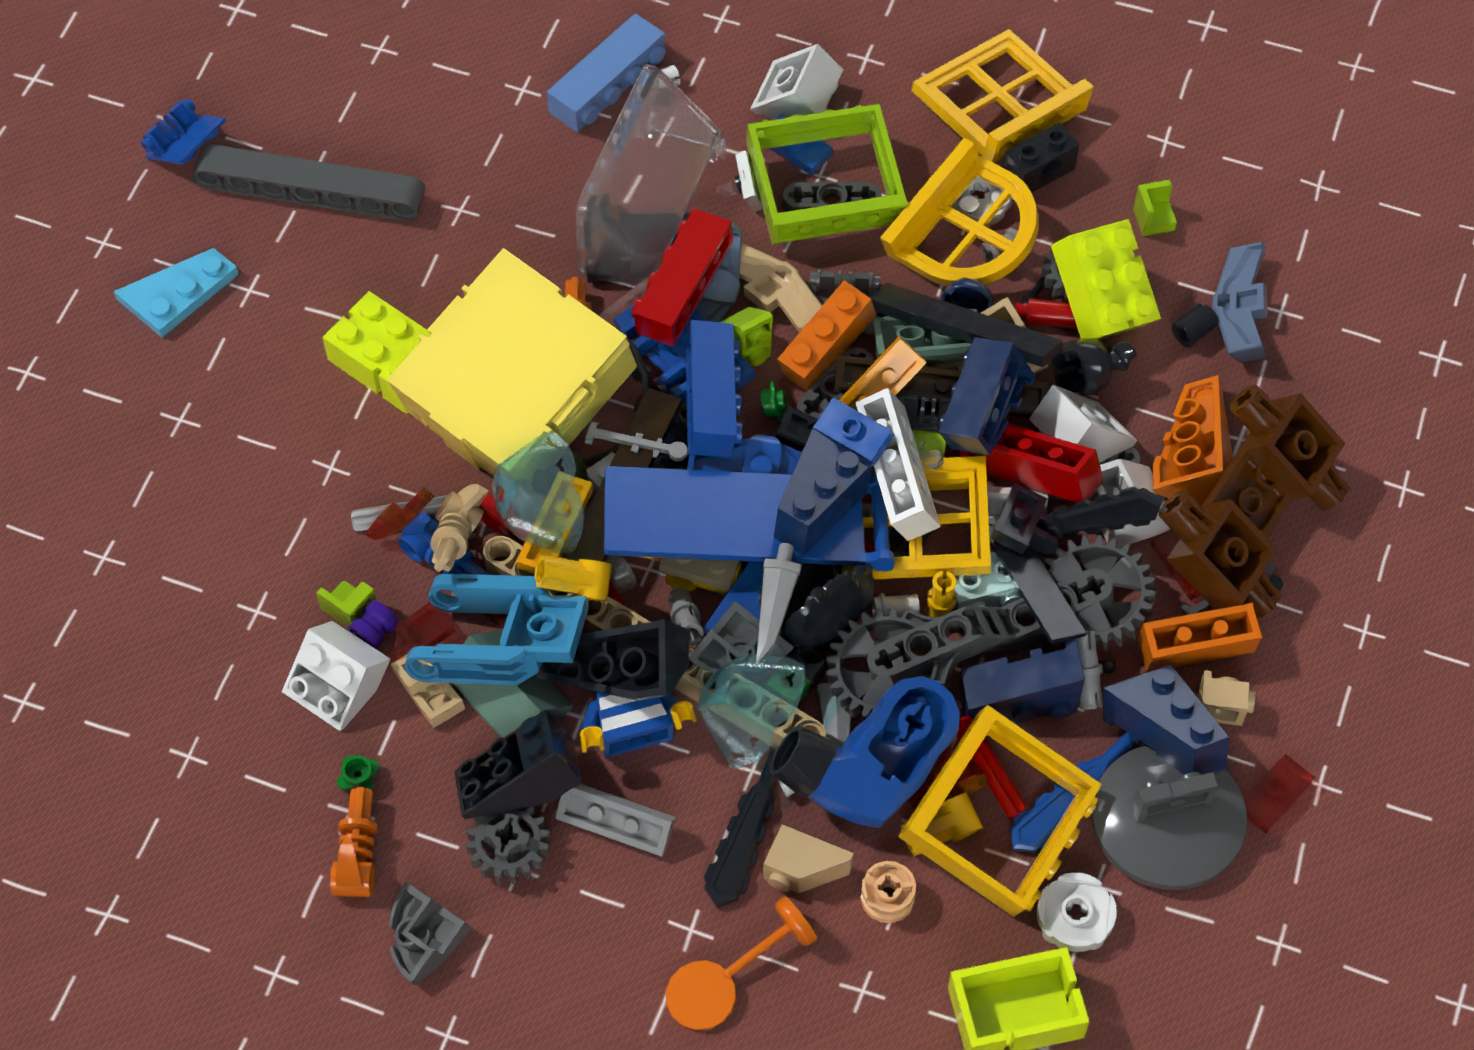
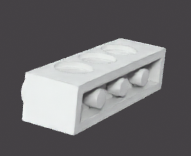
M889 388L856 402L858 412L887 427L895 434L874 465L890 524L907 541L941 527L905 406Z

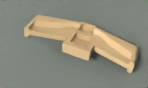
M744 243L741 244L739 278L749 282L744 286V296L760 309L769 312L780 306L800 333L822 307V304L801 278L799 271L787 261H781Z

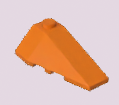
M1219 375L1184 385L1173 413L1175 418L1171 431L1166 432L1163 442L1165 446L1161 456H1156L1153 463V490L1155 494L1170 498L1177 492L1187 491L1202 507L1233 460Z

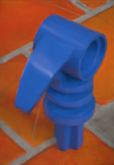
M421 511L405 526L403 534L397 539L400 548L415 562L421 563L425 559L429 565L435 566L431 561L434 552L430 541L438 527V523L428 516L426 512ZM468 549L463 557L455 560L450 571H440L443 574L490 575L473 563L474 555Z

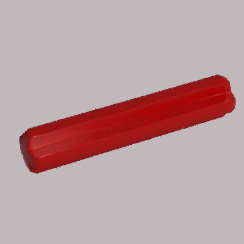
M965 716L959 719V731L956 734L959 740H961L973 721L972 717ZM984 738L971 759L1007 817L1010 819L1015 818L1026 810L1027 804Z

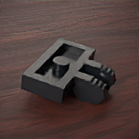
M1014 482L990 539L1022 555L1029 543L1035 551L1051 555L1057 552L1059 547V540L1057 539L1063 536L1064 525L1059 520H1055L1054 517L1042 512L1047 501L1046 497Z

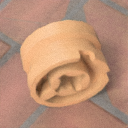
M883 861L869 868L864 879H862L861 903L864 911L872 919L881 923L898 922L910 914L914 906L916 881L910 870L906 866L894 861ZM886 887L894 889L893 897H888L887 893L882 889Z

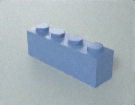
M635 13L546 91L548 112L577 133L586 125L592 124L600 112L609 104L612 105L617 102L621 94L628 87L636 84V78L641 77L642 72H646L653 65H658L663 60L666 54L665 33Z

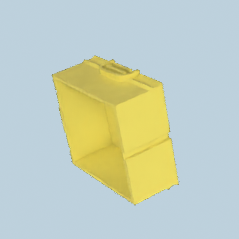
M503 248L469 287L464 284L461 289L465 297L462 299L457 295L427 329L430 336L427 338L422 333L418 336L420 343L390 375L387 381L408 413L425 426L428 425L433 432L444 440L447 447L476 469L482 468L498 481H502L506 487L521 497L528 485L534 480L533 473L538 469H546L561 456L636 369L637 364L625 334L569 294L564 298L558 286Z

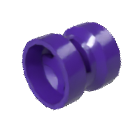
M371 600L363 610L364 615L360 619H354L347 627V631L377 650L383 643L384 633H392L399 625V620L385 605L376 600Z

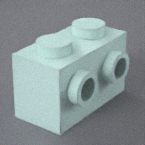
M995 552L990 553L991 574L955 576L957 581L955 587L957 602L952 611L964 606L1002 607L1023 598Z

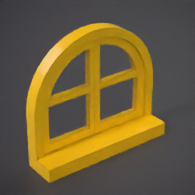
M963 138L880 239L890 258L937 284L948 286L949 283L965 277L979 280L986 285L1012 272L1030 253L1039 230V214L1028 186L1010 171L980 156L975 143ZM976 177L1003 190L1001 195L978 222L951 208ZM1010 197L1016 202L1020 211V225L1013 241L986 227ZM942 218L968 232L966 237L943 264L916 250ZM976 238L1003 252L995 259L979 266L969 268L953 267Z

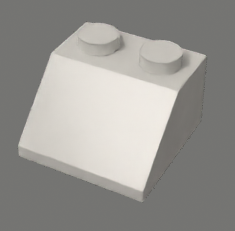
M819 44L776 59L772 62L750 110L754 114L774 120L779 115L788 118L793 115L803 116L821 113L827 110V104L832 94L838 88V81L843 69Z
M1056 385L1051 386L1029 418L1039 429L1038 433L1096 449L1099 462L1133 447L1137 442V439L1099 402Z

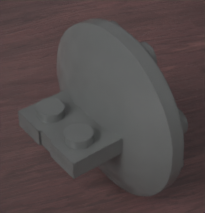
M1147 745L1136 748L1119 757L1106 769L1100 778L1099 783L1102 785L1095 795L1099 800L1096 803V808L1091 813L1094 835L1107 859L1129 878L1143 885L1158 889H1190L1206 884L1220 876L1238 855L1246 834L1247 813L1240 789L1226 770L1215 774L1211 772L1201 775L1199 772H1192L1183 775L1168 762L1157 756L1156 751Z

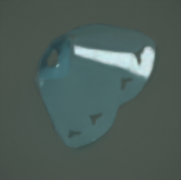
M549 431L536 437L496 466L492 483L494 505L503 522L518 538L554 553H572L580 540L583 529V505L579 494L572 485L576 472L573 454L568 444L556 432ZM548 438H550L551 443L555 444L557 447L546 445ZM560 458L563 459L561 465L564 468V472H562L557 466H555V463H557L560 460ZM500 486L504 490V497L501 501L499 500L498 493ZM566 500L570 501L569 509L572 511L571 515L562 509L566 504ZM571 528V533L567 536L568 543H565V539L561 534Z
M748 654L728 662L715 671L701 690L697 712L722 755L732 768L746 767L761 758L772 744L774 727L789 719L800 701L805 684V667L803 664L789 657L767 654L756 664L757 654ZM795 672V676L792 678L793 687H790L785 677ZM715 681V690L713 693L708 694V690ZM786 700L784 704L780 705V710L775 712V701ZM760 735V739L755 741V747H752V742L749 738ZM733 752L745 755L744 757H737L736 760H733Z

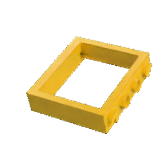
M986 705L975 716L898 837L1002 910L1015 917L1024 910L1030 912L1035 902L1040 899L1042 892L1038 890L1044 878L1050 880L1060 867L1062 861L1057 858L1063 847L1069 849L1079 836L1081 830L1076 826L1082 816L1088 818L1096 808V803L1099 799L1095 795L1102 784L999 712ZM986 735L1074 795L1070 805L1015 893L925 831Z

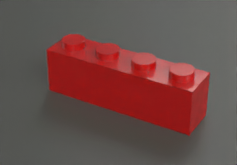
M695 208L687 220L681 221L675 242L672 246L668 245L666 247L660 268L657 272L653 271L651 273L645 294L642 298H637L633 305L631 316L634 318L637 334L673 347L675 346L733 243L732 221Z
M1008 424L990 455L960 451L961 457L986 456V471L989 476L1012 483L1015 482L1021 486L1073 502L1089 500L1104 482L1096 449Z

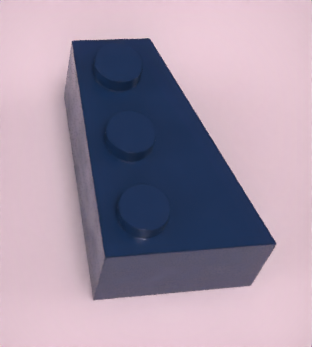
M974 337L970 350L965 353L960 377L952 387L951 401L948 409L942 415L939 423V434L951 449L990 455L1009 424L1005 418L1012 407L1019 408L1023 401L1022 396H1019L1025 384L1032 385L1037 378L1014 343Z
M813 428L778 506L774 538L782 543L793 545L794 550L804 556L868 493L873 463Z
M1076 639L1065 641L1066 649L1043 654L1042 648L1031 650V658L1009 663L1008 658L1005 657L961 669L958 687L964 717L970 716L974 719L986 705L1010 721L1013 720L1017 723L1029 722L1036 717L1044 716L1065 718L1072 713H1077L1085 678Z
M1171 664L1104 688L1103 721L1110 726L1116 723L1129 732V739L1137 744L1145 743L1156 751L1157 756L1168 762L1183 775L1192 772H1199L1201 775L1211 772L1215 774L1227 769L1229 736Z

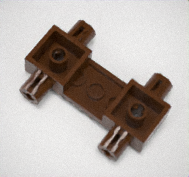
M1251 385L1242 390L1230 404V410L1250 431V434L1202 507L1187 491H1180L1171 496L1161 506L1158 516L1180 538L1167 560L1212 608L1252 603L1256 617L1259 618L1275 609L1276 604L1282 597V594L1270 582V578L1264 570L1277 551V548L1267 538L1293 499L1310 497L1321 510L1326 511L1342 502L1350 487L1339 477L1338 470L1333 465L1345 442L1300 393L1271 401L1269 396L1257 385Z

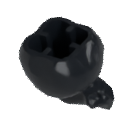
M1081 338L1063 343V351L1051 360L1055 373V383L1058 387L1079 395L1098 393L1109 385L1112 370H1128L1131 360L1137 356L1136 351L1126 341L1114 344L1113 347H1106L1100 340L1095 338Z

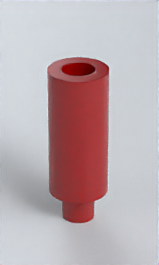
M1029 298L1028 304L1015 302L1014 309L1019 317H1026V323L1078 330L1070 303Z

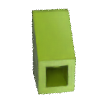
M748 307L721 321V323L733 324L734 338L739 339V354L750 366H758L771 356L773 316L769 311Z

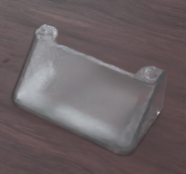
M646 64L642 68L580 195L576 210L578 273L586 275L590 273V275H594L596 278L642 291L647 290V282L653 271L657 272L660 268L663 253L674 239L708 162L714 164L718 158L723 159L728 145V140L724 139L723 131L658 67Z

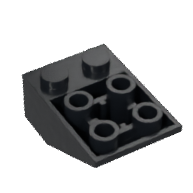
M546 709L538 715L526 719L519 728L505 737L498 738L488 749L474 758L467 759L454 771L461 816L464 819L551 803L582 782L573 739Z

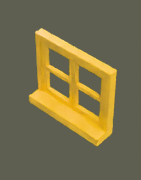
M1008 29L913 81L911 91L962 138L975 143L977 152L995 163L1004 158V153L1008 149L1058 122L1063 124L1087 110L1094 86L1086 79L1074 85L1070 84ZM1007 52L1028 73L1001 87L980 67ZM967 74L989 95L961 110L939 89ZM1037 79L1055 96L1028 111L1009 93ZM997 101L1015 119L987 134L969 116Z
M986 456L921 459L930 491L969 489L970 512L937 514L940 524L971 523L972 553L923 555L921 535L909 541V556L894 557L895 566L893 569L886 572L877 571L872 568L873 578L933 577L940 571H943V576L947 575V571L954 574V576L991 574ZM872 465L871 475H874L876 472L874 465ZM887 516V518H888V527H890V526H892V525L890 524L889 517ZM873 517L863 518V528L874 527ZM842 565V574L845 571L853 572L854 566Z

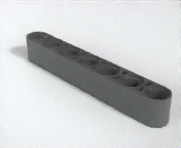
M207 144L201 148L192 173V179L197 185L210 190L402 221H412L417 218L426 189L421 180L408 175L214 144Z

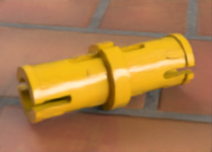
M943 571L933 576V586L928 593L927 600L930 607L929 617H941L952 612L956 606L957 594L955 587L957 581L951 572L947 571L946 579H942Z

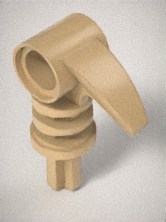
M479 484L468 485L458 493L452 491L443 501L435 516L439 524L432 535L430 545L434 552L431 561L435 564L434 569L437 572L441 570L450 571L455 560L460 559L466 553L469 536L478 525L484 513V510L479 508L489 492Z

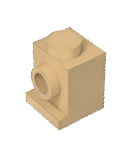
M1204 670L1199 685L1198 699L1218 723L1242 726L1247 712L1253 713L1255 691L1249 690V682H1241L1233 677L1212 678V671Z

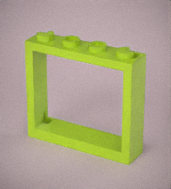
M880 104L858 105L849 109L825 110L816 114L793 115L788 118L770 121L762 120V122L748 124L746 144L772 244L890 226L905 207H908ZM866 133L870 134L887 196L782 213L777 212L762 149Z

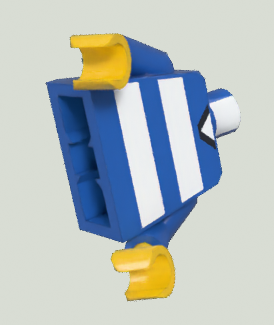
M597 692V699L588 705L581 726L582 752L586 753V749L590 746H599L606 759L674 740L672 720L677 730L682 729L681 722L684 720H692L693 723L697 722L692 703L680 701L673 694L636 701Z

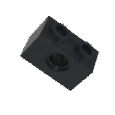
M1058 122L1005 151L1002 168L1019 177L1028 186L1031 193L1076 168L1079 143Z

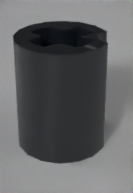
M1199 303L1174 322L1171 329L1179 343L1185 347H1191L1217 327L1219 321L1211 307L1207 304L1203 306Z

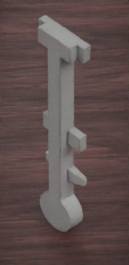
M594 421L590 422L586 434L585 444L592 445L594 438L632 446L631 453L638 454L639 448L653 451V458H657L660 453L669 454L670 458L674 461H682L687 457L688 453L687 446L682 442H673L670 445L662 443L661 438H658L657 441L643 439L644 435L637 432L634 437L598 429L599 423Z

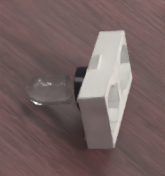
M745 150L735 154L739 175L735 176V183L739 193L743 195V199H745L754 212L762 210L763 207L750 156ZM731 181L718 186L715 194L718 198L724 199L737 194L735 184Z

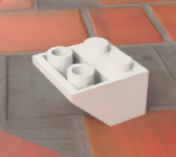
M1124 459L1101 464L1104 482L1089 501L1094 502L1098 496L1108 493L1114 496L1119 495L1122 489L1133 486L1138 489L1146 488L1155 494L1153 490V473L1149 466ZM1157 495L1158 497L1163 499L1161 504L1162 506L1166 502V500L1163 496ZM1159 516L1151 521L1149 525L1135 527L1132 524H1127L1123 529L1113 531L1108 528H1101L1107 544H1109L1113 537L1116 538L1117 548L1172 531Z
M330 621L307 630L282 692L340 731L348 725L377 691L390 658L334 621Z

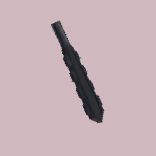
M1133 486L1122 489L1119 495L1114 496L1111 493L1100 495L1094 502L1085 499L1076 502L1072 508L1065 505L1056 507L1053 513L1049 515L1054 517L1055 520L1062 522V525H1064L1063 536L1068 538L1077 536L1080 531L1093 534L1099 533L1101 528H1108L1113 531L1123 529L1127 524H1132L1135 527L1149 525L1151 521L1157 518L1163 499L1146 488L1138 489Z
M777 749L770 750L757 784L750 789L749 793L741 796L737 804L740 812L737 816L731 817L727 826L729 835L720 841L715 853L718 859L715 863L709 864L704 875L706 882L704 889L716 908L739 900L740 895L746 894L750 882L747 872L748 869L755 866L758 857L756 845L763 842L766 833L763 823L771 818L774 805L771 802V788L776 777L770 773V765Z

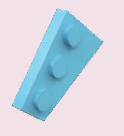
M212 248L113 292L116 300L163 338L237 277L239 273L237 267L215 248Z

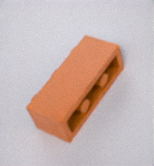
M844 280L778 357L777 360L783 375L805 391H808L837 361L838 355H843L875 318L876 313L871 298Z
M1252 603L1143 623L1137 637L1146 673L1170 664L1173 668L1251 654L1255 652L1262 639Z

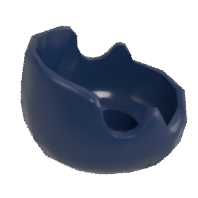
M965 277L949 283L941 297L942 301L966 309H977L978 313L985 311L994 304L993 294L987 286L979 280Z

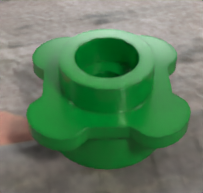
M770 381V388L761 391L762 407L767 418L777 416L778 421L781 422L783 411L788 407L787 395L784 389L778 390L775 381Z
M361 755L345 757L342 762V775L337 778L338 787L344 791L357 787H365L373 791L374 784L372 781L374 774L380 769L378 762L374 759L368 760ZM355 773H362L360 777H355Z

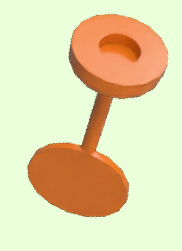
M785 895L775 904V910L784 925L728 968L724 969L719 964L706 960L693 961L680 967L670 978L666 989V1005L672 1018L681 1026L701 1031L710 1030L722 1024L732 1013L736 1002V986L731 977L789 932L804 946H809L817 940V936L807 920Z

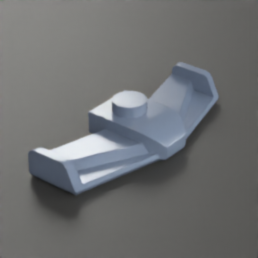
M733 222V243L696 307V310L710 322L722 321L730 307L736 303L740 291L739 273L742 230Z
M1263 242L1230 248L1216 293L1212 297V309L1218 317V324L1227 352L1239 362L1266 357L1254 321L1267 318L1266 286L1264 282L1255 284L1262 258L1266 253V247Z

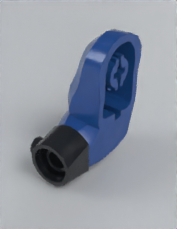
M924 676L902 679L884 692L869 717L852 731L843 747H837L834 740L804 727H794L778 746L770 765V773L801 798L807 797L820 808L853 823L879 828L920 788L940 754L952 743L959 731L960 711L952 693L940 682Z

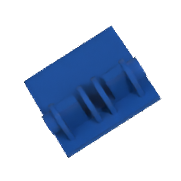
M180 100L169 111L170 114L166 113L163 116L164 121L159 120L156 125L143 135L141 146L149 152L145 157L146 159L175 164L187 163L194 158L196 150L204 142L213 139L218 134L219 128L227 120L222 117L195 114L196 106L191 100Z

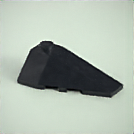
M659 620L583 633L580 636L573 663L542 662L537 678L636 701L670 696L689 667L688 629L667 620Z

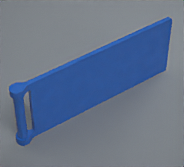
M607 466L605 468L604 554L754 562L776 559L779 545L782 543L774 538L777 510L792 475ZM876 474L870 476L868 493L872 497L875 551L865 553L862 500H860L804 556L794 550L791 562L846 566L870 564L873 569L886 572L894 568V553L890 551L887 510Z

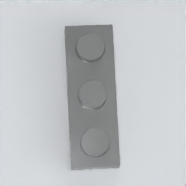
M580 783L561 795L555 817L557 820L659 856H663L667 851L676 818Z

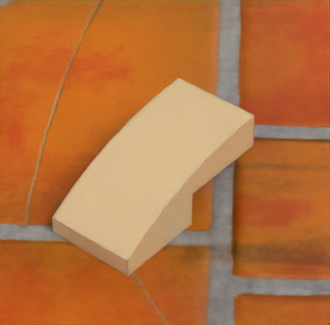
M407 655L391 664L398 679L433 728L465 710L463 700L449 683L421 682L410 677L404 669ZM417 660L418 662H420V663H422V664L429 665V666H433V665L430 664L429 662H426V661H423V660Z

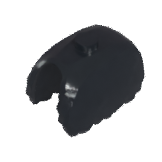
M801 564V573L798 576L778 635L789 643L803 647H815L836 638L839 630H849L848 621L857 622L862 617V613L867 610L873 597L875 579L873 578L872 565H856L853 572L845 571L841 575L838 574V565ZM763 580L761 582V587L758 595L760 608Z

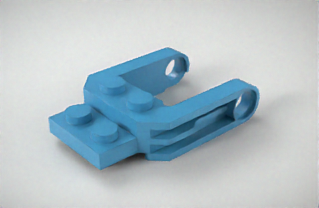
M438 575L434 578L428 595L430 603L437 609L454 613L508 614L499 641L500 646L464 644L417 646L409 650L404 669L410 677L421 682L517 686L538 673L542 662L573 663L589 608L586 596L549 595L545 589L536 587L534 576ZM440 590L452 591L457 596L446 595ZM417 660H423V661L429 662V663L432 664L433 666H429V665L422 664V663L418 662Z

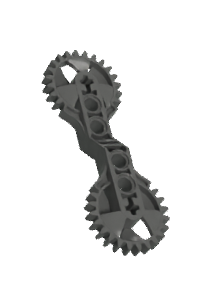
M1101 535L1097 536L1095 544H1090L1087 537L1082 536V546L1077 547L1074 542L1068 540V551L1064 552L1058 548L1057 552H1055L1056 560L1051 558L1044 559L1045 568L1084 630L1095 631L1096 643L1100 642L1103 650L1107 651L1108 641L1114 640L1119 647L1122 646L1123 634L1132 639L1136 638L1134 626L1142 628L1143 623H1146L1144 616H1152L1153 606L1150 603H1154L1156 600L1155 591H1152L1155 588L1154 577H1148L1150 575V565H1141V553L1130 556V544H1126L1121 549H1118L1117 541L1114 537L1108 545H1104ZM1076 559H1080L1084 571H1082ZM1113 586L1140 591V600L1114 602ZM1023 598L1002 607L964 606L935 618L924 616L910 609H907L900 618L897 616L895 607H892L889 616L884 617L881 609L877 608L875 618L870 619L863 612L862 624L858 625L856 622L849 620L851 632L847 633L841 630L837 632L842 644H830L831 651L835 656L826 658L828 667L831 668L826 673L829 682H833L830 686L833 696L840 695L838 701L841 708L850 705L849 711L852 717L857 716L863 711V719L865 721L884 692L902 679L924 676L940 682L947 689L950 675L959 662L982 652H1021L1049 640ZM1105 614H1107L1114 628L1111 629ZM1026 618H1030L1036 621L1031 626H1022L1018 624L1021 620ZM873 630L879 641L877 645L874 644L869 634ZM953 633L965 635L964 638L958 641L948 639ZM1065 641L1059 642L1060 644L1065 646ZM922 647L930 649V652L924 656L913 654ZM905 655H906V658H907V662H906V663H904L902 656H905ZM868 657L867 662L870 673L842 668L845 658ZM889 664L891 669H886L884 665Z

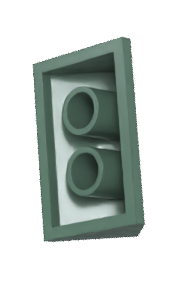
M891 316L876 317L872 320L876 360L899 336L926 360L927 363L924 366L931 367V364L963 360L965 353L970 350L972 345L971 343Z
M503 631L469 635L464 645L500 646L499 641ZM537 673L517 686L450 683L500 738L507 736L519 728L526 719L538 715L545 709L556 721L573 709V705L550 681L537 678Z

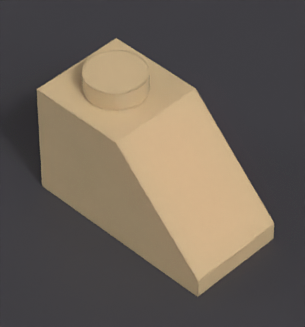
M782 824L763 864V879L767 880L768 884L777 890L784 892L792 890L796 893H801L850 875L853 867L854 853Z

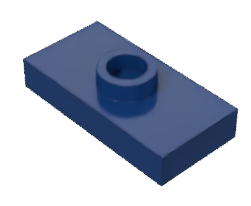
M779 115L775 120L783 119L785 117ZM822 140L769 148L812 176L833 155V147Z
M832 398L813 427L870 461L873 465L877 463L895 436L892 430L835 398Z

